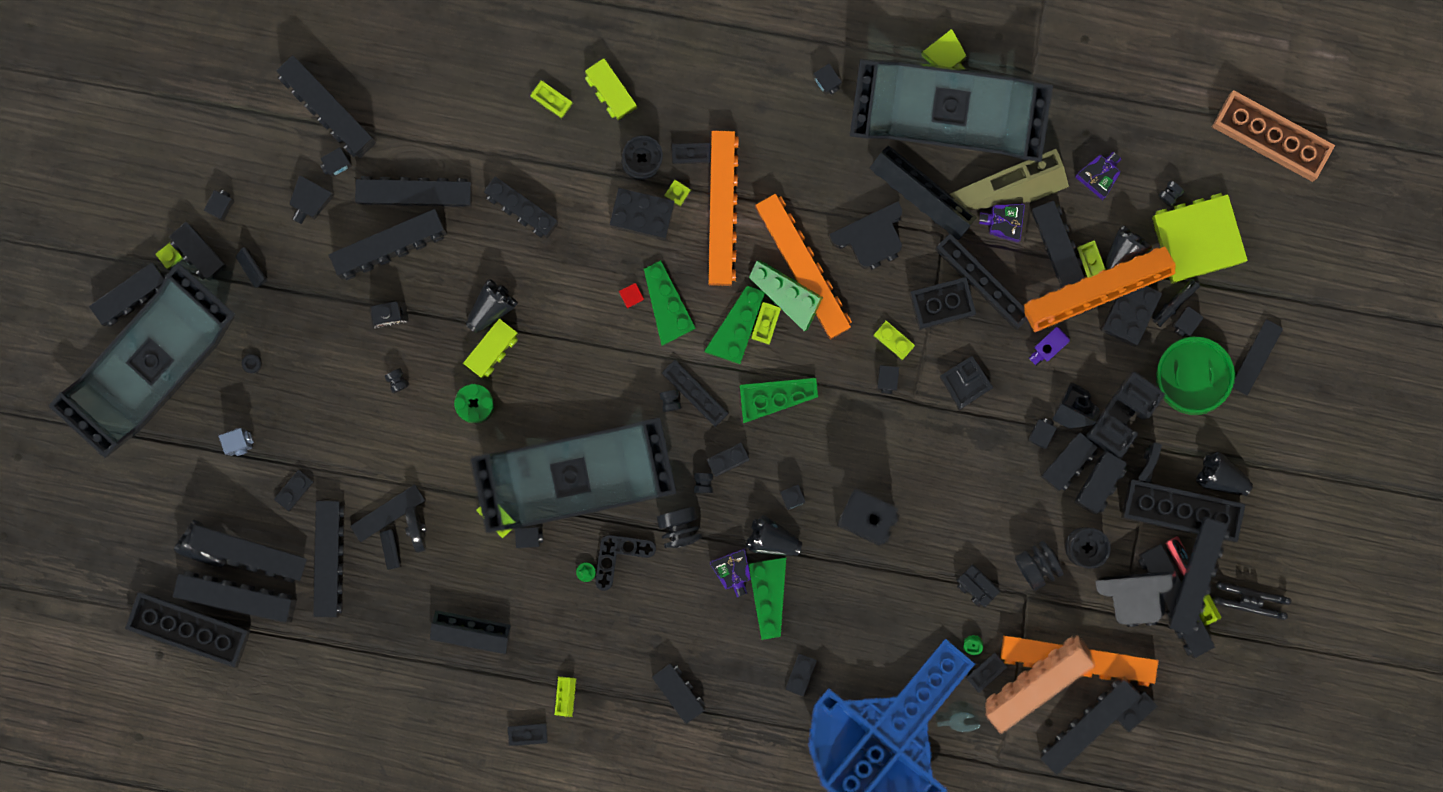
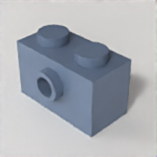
M240 428L219 436L226 455L232 456L236 454V456H240L253 448L252 443H254L252 434L245 429Z

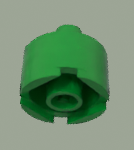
M470 384L458 391L454 406L457 414L463 420L476 424L490 418L494 411V399L485 387L478 384ZM478 399L479 401L477 402V404L479 406L477 408H471L472 404L470 402L472 400L476 401Z

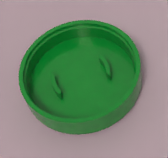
M1188 337L1172 344L1162 355L1156 371L1157 387L1166 394L1163 398L1164 401L1173 409L1189 415H1202L1217 409L1231 393L1235 379L1234 366L1228 353L1216 342L1203 337Z

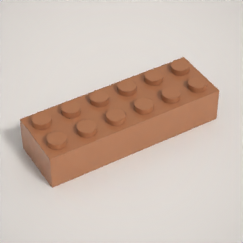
M1234 90L1229 94L1212 126L1216 130L1312 182L1318 178L1335 147L1332 143Z
M1078 635L1075 638H1069L1060 649L1051 651L1045 660L1037 661L1030 671L1022 672L1016 681L1012 684L1007 683L997 695L992 694L985 703L986 716L1000 733L1004 732L1095 666L1092 652Z

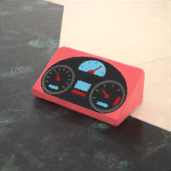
M1176 536L1166 541L1165 544L1181 575L1184 576L1190 558L1179 537Z

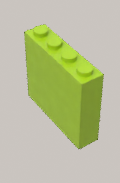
M1222 193L1211 196V200L1204 201V198L1192 201L1193 205L1186 206L1185 203L1174 206L1175 210L1172 211L1162 209L1156 211V215L1152 217L1160 247L1165 246L1175 262V274L1169 276L1171 283L1248 261L1228 195L1223 196Z

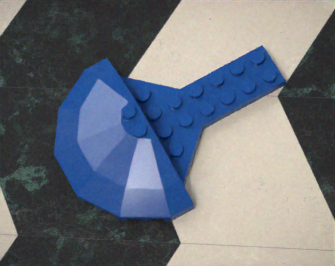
M944 639L897 697L843 701L830 689H827L814 705L808 745L821 785L829 792H947V789L936 781L932 775L927 722L975 663L948 640Z

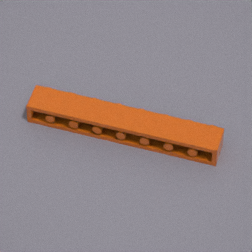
M712 131L709 285L732 286V281H736V270H732V262H736V251L732 250L733 243H736L737 232L733 231V224H737V213L733 212V205H737V193H734V186H738V175L734 174V167H738V156L734 155V148H738V137H735V131Z
M774 194L756 204L755 207L797 282L823 297L816 315L829 339L831 340L850 329V323H852L847 313L843 314L840 309L843 306L838 296L834 297L831 293V290H833L832 285L828 279L824 280L821 274L824 272L820 264H815L812 257H814L811 248L809 246L805 247L803 243L805 238L800 229L796 231L793 225L796 222L791 213H786L784 209L786 204L782 197H777Z
M1165 246L1160 249H1153L1150 253L1136 256L1131 261L1119 263L1114 268L1102 270L1097 275L1083 278L1080 282L1073 285H1066L1056 292H1049L1039 299L1030 300L1027 304H1024L1025 315L1034 332L1174 275L1175 262Z
M1003 636L1000 659H1005L1004 663L1016 665V661L1024 662L1023 666L1033 668L1037 661L1045 660L1051 651L1060 649L1064 645ZM1090 650L1095 666L1081 675L1092 677V674L1100 675L1099 679L1111 680V677L1122 679L1125 676L1129 682L1130 680L1138 681V685L1149 687L1150 683L1155 684L1158 661Z

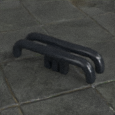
M1222 581L1216 583L1218 589L1242 595L1240 602L1215 596L1212 599L1215 604L1281 620L1288 618L1286 612L1264 608L1262 605L1264 600L1289 605L1292 602L1289 597Z

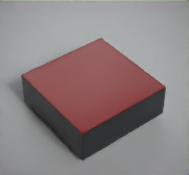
M636 283L619 291L627 309L644 301Z

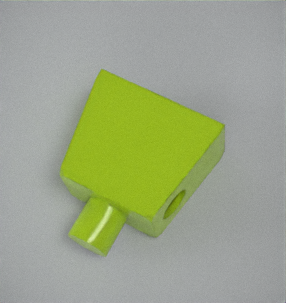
M952 29L922 53V56L932 65L965 69L961 62L965 60L966 54Z

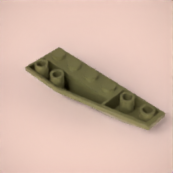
M1057 149L1043 154L1042 162L1027 160L949 195L970 211L991 208L994 205L1032 202L1069 187L1061 158Z

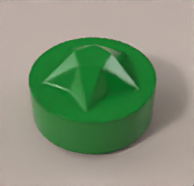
M582 563L576 570L578 579L583 582L591 581L596 574L594 566L590 563Z
M975 635L968 636L964 641V650L970 655L981 653L983 650V640Z

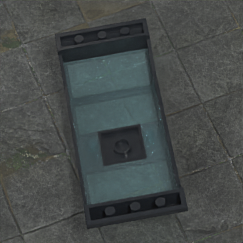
M860 59L850 136L867 139H894L1004 154L1021 158L1022 160L1042 162L1053 85L1005 74L900 60Z
M177 263L165 276L166 278L155 296L87 371L63 392H60L48 405L104 458H107L145 427L219 345L235 317V314L180 263Z
M660 418L514 450L470 457L486 534L528 527L676 494Z

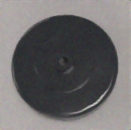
M415 506L406 508L405 513L408 525L405 528L406 534L411 537L415 551L417 553L426 551L425 524H421Z

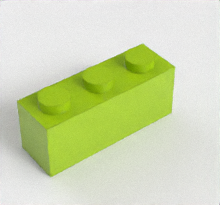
M604 58L585 71L587 75L585 80L590 87L594 86L598 91L595 93L601 103L605 101L608 105L606 110L612 118L616 117L619 121L637 108L635 102Z
M498 319L463 364L482 379L485 376L488 378L494 371L493 365L497 361L500 363L506 356V349L509 346L512 348L516 344L518 333L501 319Z

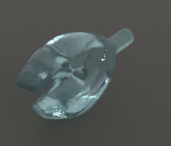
M967 712L952 715L950 721L937 722V727L951 726V729L958 732L974 731L981 726L980 724L965 725L964 719L975 717Z

